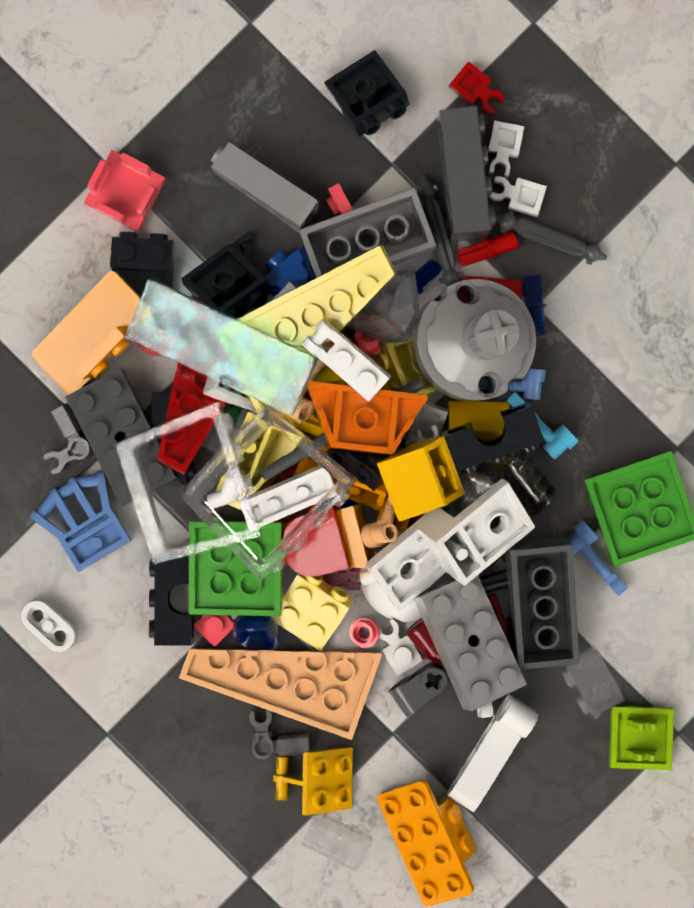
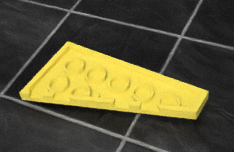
M383 245L358 256L216 330L257 414H260L316 357V355L311 354L305 349L302 342L307 336H312L318 330L316 326L319 322L325 319L337 330L341 331L397 274ZM327 338L322 345L326 347L332 340Z

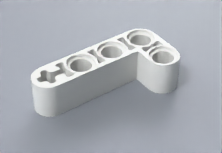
M508 694L451 784L447 796L474 812L521 737L526 738L533 729L539 714L528 705Z

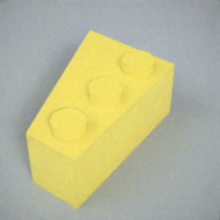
M248 412L215 492L222 490L226 479L225 474L228 470H240L244 478L242 493L236 502L228 505L242 510L239 505L240 499L268 488L279 476L277 474L265 481L260 470L307 443L312 435L268 419L267 415Z

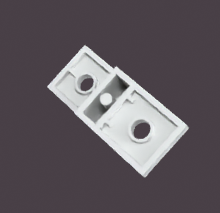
M501 479L455 518L441 508L427 512L399 535L395 541L388 544L365 563V566L393 607L401 611L446 572L463 586L467 585L533 530L535 526L510 484ZM500 516L498 526L490 529L491 521L495 517ZM407 562H411L410 570L406 574L401 575L402 566Z

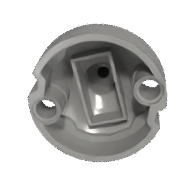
M463 280L442 289L439 301L431 300L420 310L413 328V355L421 374L437 391L461 401H481L506 393L508 382L510 380L522 379L528 372L535 355L536 331L533 319L526 305L510 289L489 280ZM459 288H464L468 291L470 296L468 303L465 304L458 299L457 291ZM482 377L486 378L491 385L490 391L487 394L482 393L478 387L479 380Z

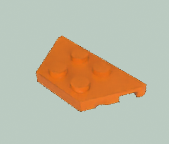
M314 381L307 382V389L329 448L392 455L401 443L405 433L410 429L420 409L428 400V395L380 389L370 401H367L354 388L348 385Z

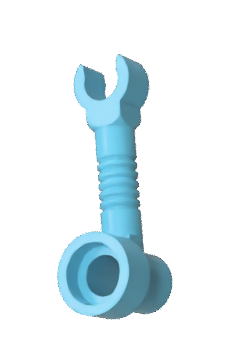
M516 392L507 399L512 407L526 403ZM535 413L543 439L547 442L543 448L554 460L567 448L571 450L579 442L563 424L553 432Z

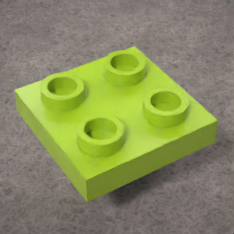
M611 705L609 767L672 770L674 709L672 707Z

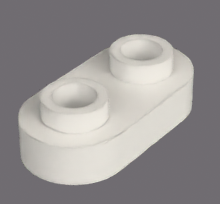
M35 600L25 605L21 613L22 623L42 643L55 652H63L72 647L76 640V631L53 607L42 600ZM35 610L43 612V619L41 621H37L34 618ZM58 630L65 632L66 639L64 641H59L56 638Z

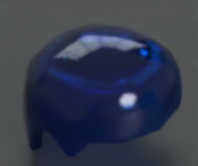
M240 615L234 622L232 636L235 637L236 635L237 644L257 650H272L278 646L279 628L276 621L270 616Z

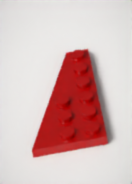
M193 294L189 305L157 457L158 461L185 475L227 402L203 394L210 368L218 362L235 368L216 331L221 327L203 310L202 303ZM221 377L219 387L222 386L224 377ZM232 380L229 391H234L237 381Z

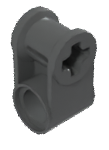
M428 663L412 675L399 681L388 692L404 715L408 717L443 692L447 686L446 672L440 664ZM432 673L434 676L440 674L438 676L439 683L436 685L432 681L426 683L428 681L427 674Z

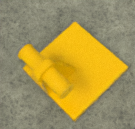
M352 747L303 752V776L288 774L289 756H276V774H273V781L276 782V800H288V783L303 786L302 815L307 816L352 809Z

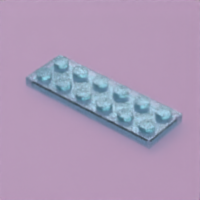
M153 279L147 281L125 336L289 416L295 414L318 361V357Z

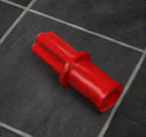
M513 231L488 240L484 237L482 242L459 249L457 257L462 267L486 259L492 261L494 256L519 249L518 242Z

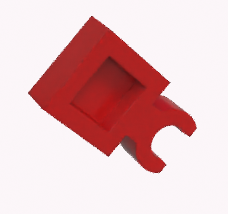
M469 61L449 84V88L471 106L479 100L483 111L488 115H492L495 111L489 106V99L495 98L500 103L505 99L500 91L487 88L492 80Z

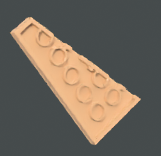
M190 648L179 678L352 740L383 653Z

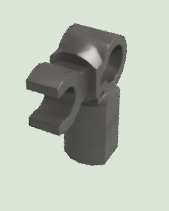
M68 403L50 412L64 440L68 439L69 443L62 446V451H50L43 456L44 460L51 459L52 457L58 459L59 465L51 470L52 474L64 471L68 462L74 464L90 457L93 453L87 438L82 437L80 433L82 429Z
M266 710L267 719L262 723L256 720L255 711L250 712L249 719L255 727V732L252 733L253 743L251 750L256 758L264 760L273 755V753H278L279 757L303 755V752H310L308 733L280 735L277 740H273V731H269V725L273 720L272 711Z

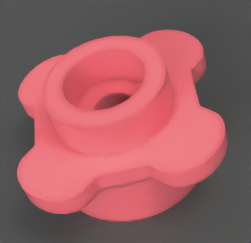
M365 327L357 330L354 334V344L367 355H377L381 352L379 346L380 343H383L384 337L376 329Z

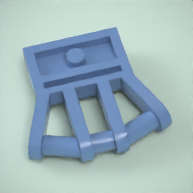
M103 470L97 471V474L72 476L67 479V484L60 488L54 487L49 490L50 494L38 510H33L29 515L35 522L58 538L77 572L82 571L132 540L111 506L108 480ZM99 486L103 511L98 514L96 513L83 491L84 488ZM72 494H75L89 517L88 520L80 525L64 500ZM55 506L58 507L71 529L67 533L47 519V516Z

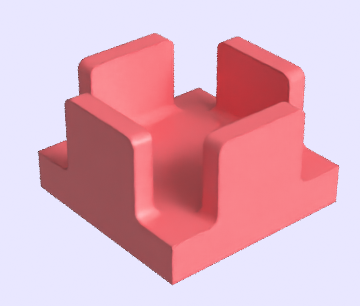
M111 150L106 161L100 160L87 186L90 192L84 204L139 233L167 179L152 171L148 165L123 152L119 154Z

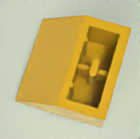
M444 436L419 440L377 463L398 521L443 507L465 494Z

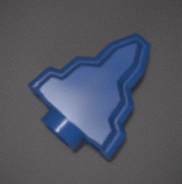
M304 245L290 255L284 250L280 251L265 265L269 273L264 278L267 279L271 295H277L290 281L299 280L304 285L316 279Z

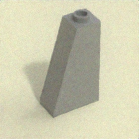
M230 142L225 148L220 146L211 159V162H213L211 168L215 174L299 233L300 229L308 227L319 212V203L315 198Z

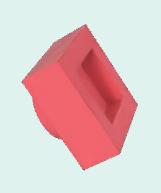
M339 183L328 188L330 197L326 199V202L334 216L338 213L341 215L353 210Z
M203 615L193 626L215 647L237 624L227 615Z

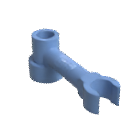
M529 368L521 380H510L508 382L507 391L523 392V399L541 400L542 382H545L546 370ZM484 377L478 383L479 390H490L491 388L490 382Z
M581 520L574 527L575 531L567 537L573 544V555L580 552L618 596L621 595L628 587L591 548L590 545L599 537L584 520Z

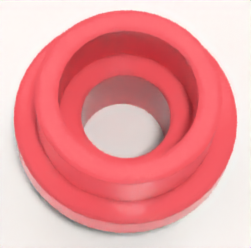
M362 617L352 623L350 637L355 645L361 648H369L377 643L380 630L373 619ZM363 627L369 629V637H365L362 634Z

